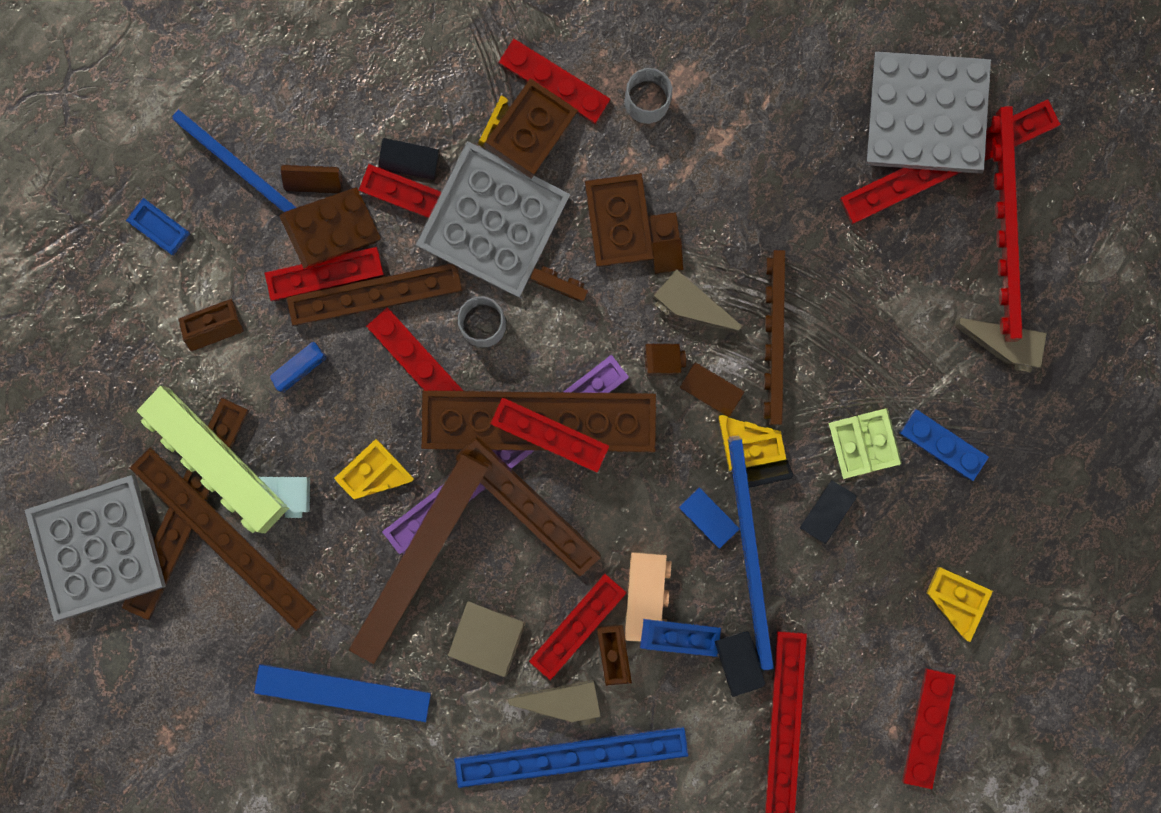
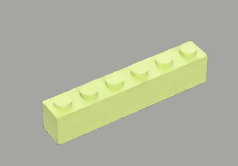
M159 386L137 410L143 417L141 423L151 432L156 430L163 437L160 440L161 443L171 452L176 450L183 457L180 460L181 463L191 472L196 470L203 477L200 482L209 491H216L222 497L220 502L230 512L234 513L236 511L243 518L241 523L250 532L266 533L289 509L170 388Z

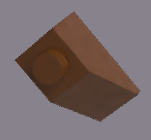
M645 344L646 377L682 373L681 368L686 367L685 350H680V344Z

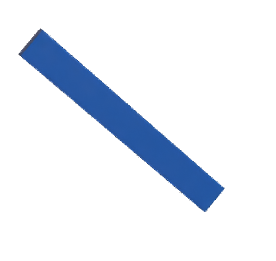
M738 435L729 437L728 445L758 661L761 669L769 670L773 669L743 443Z
M682 726L456 757L454 761L458 788L688 757L685 728Z

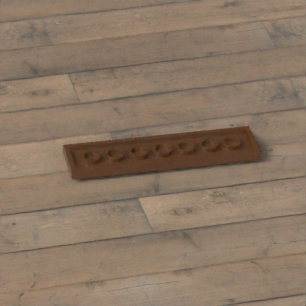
M422 390L421 449L462 450L477 436L491 450L548 451L490 424L503 397L609 445L607 452H655L656 394Z

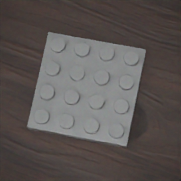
M875 52L866 165L982 174L985 160L991 59Z
M467 141L415 246L519 298L570 194L536 176H533L532 179L498 156Z
M130 475L25 510L54 621L71 618L166 587L136 476Z

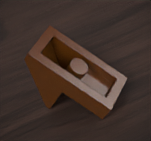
M676 212L648 216L655 274L674 272L676 269L678 271L684 270L682 242L679 237Z

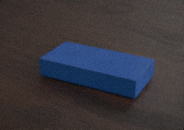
M145 198L139 202L126 219L128 223L172 256L175 255L191 234Z
M700 487L678 507L719 549L740 529Z

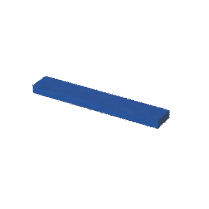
M179 109L172 117L178 125L280 210L286 212L297 208Z
M259 664L254 691L255 694L421 722L427 721L431 692Z

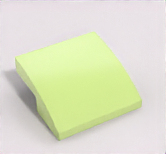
M888 408L829 423L843 479L902 464Z

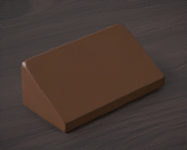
M281 166L282 183L285 191L341 192L342 172L338 167Z
M232 298L178 318L183 340L190 351L244 332Z
M696 362L680 386L682 390L728 417L745 393L740 388Z
M606 625L597 628L606 686L632 683L623 625Z

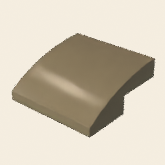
M467 601L448 656L491 673L507 677L526 622Z

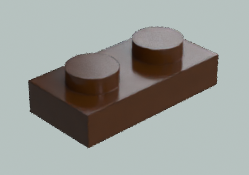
M542 266L541 270L534 268L530 277L531 282L584 304L588 294V290L584 289V283L570 277L568 281L562 280L557 277L558 272Z

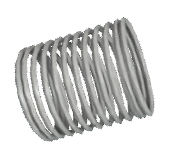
M644 68L638 70L630 77L626 87L624 105L632 119L640 123L650 124L659 121L665 116L671 102L673 90L670 79L666 74L656 68ZM653 82L659 85L665 92L667 101L659 109L653 111L643 110L633 103L629 92L639 83Z
M485 296L474 297L467 300L461 306L458 313V326L462 335L470 344L477 347H490L502 339L506 330V319L501 307L493 299ZM479 305H488L495 308L501 315V324L498 331L492 337L477 340L465 333L464 319L472 308Z

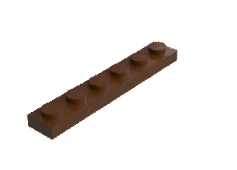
M773 250L771 258L766 257L765 267L766 275H771L770 286L765 288V304H770V315H765L764 328L765 332H770L769 344L764 345V361H769V373H764L763 386L764 390H769L768 402L763 403V419H768V425H782L785 250Z
M450 263L286 298L292 326H299L463 292L458 267Z
M477 436L456 455L455 459L457 461L463 452L487 465L488 469L480 483L579 577L601 558V554Z

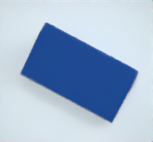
M311 342L271 374L270 379L277 391L285 393L325 361L327 356L316 342Z

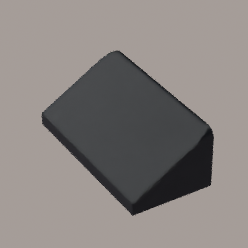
M383 138L378 167L386 171L435 181L440 151L435 148Z
M787 458L786 461L746 468L749 488L784 481L793 477V472Z
M831 480L799 528L821 543L826 544L858 496Z
M749 631L734 633L714 641L732 697L766 686Z

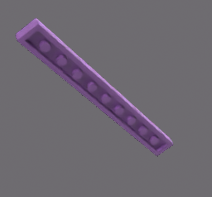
M610 355L564 392L610 393L629 377L614 357ZM492 450L511 469L534 452L526 450ZM479 483L470 500L486 489L481 483ZM442 486L382 531L399 555L408 547Z

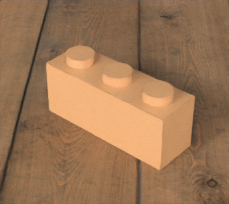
M631 552L625 623V640L641 642L644 619L667 621V619H662L663 607L668 608L669 590H664L665 578H670L671 561H666V554Z

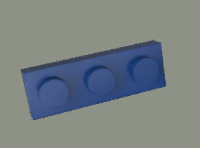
M917 409L913 411L899 432L900 435L970 481H974L989 458Z
M644 619L640 648L718 657L714 641L720 639L721 628Z

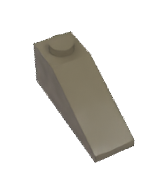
M677 269L653 296V299L657 301L654 306L665 316L671 313L677 318L736 333L742 327L740 323Z
M965 318L955 320V327L1005 364L1014 365V371L1031 373L1032 369L1041 368L1047 333L1022 329V339L1018 342H1005V335H1001L1000 325Z
M594 679L508 697V703L511 706L568 722L578 721L579 726L596 723L595 718L601 717Z

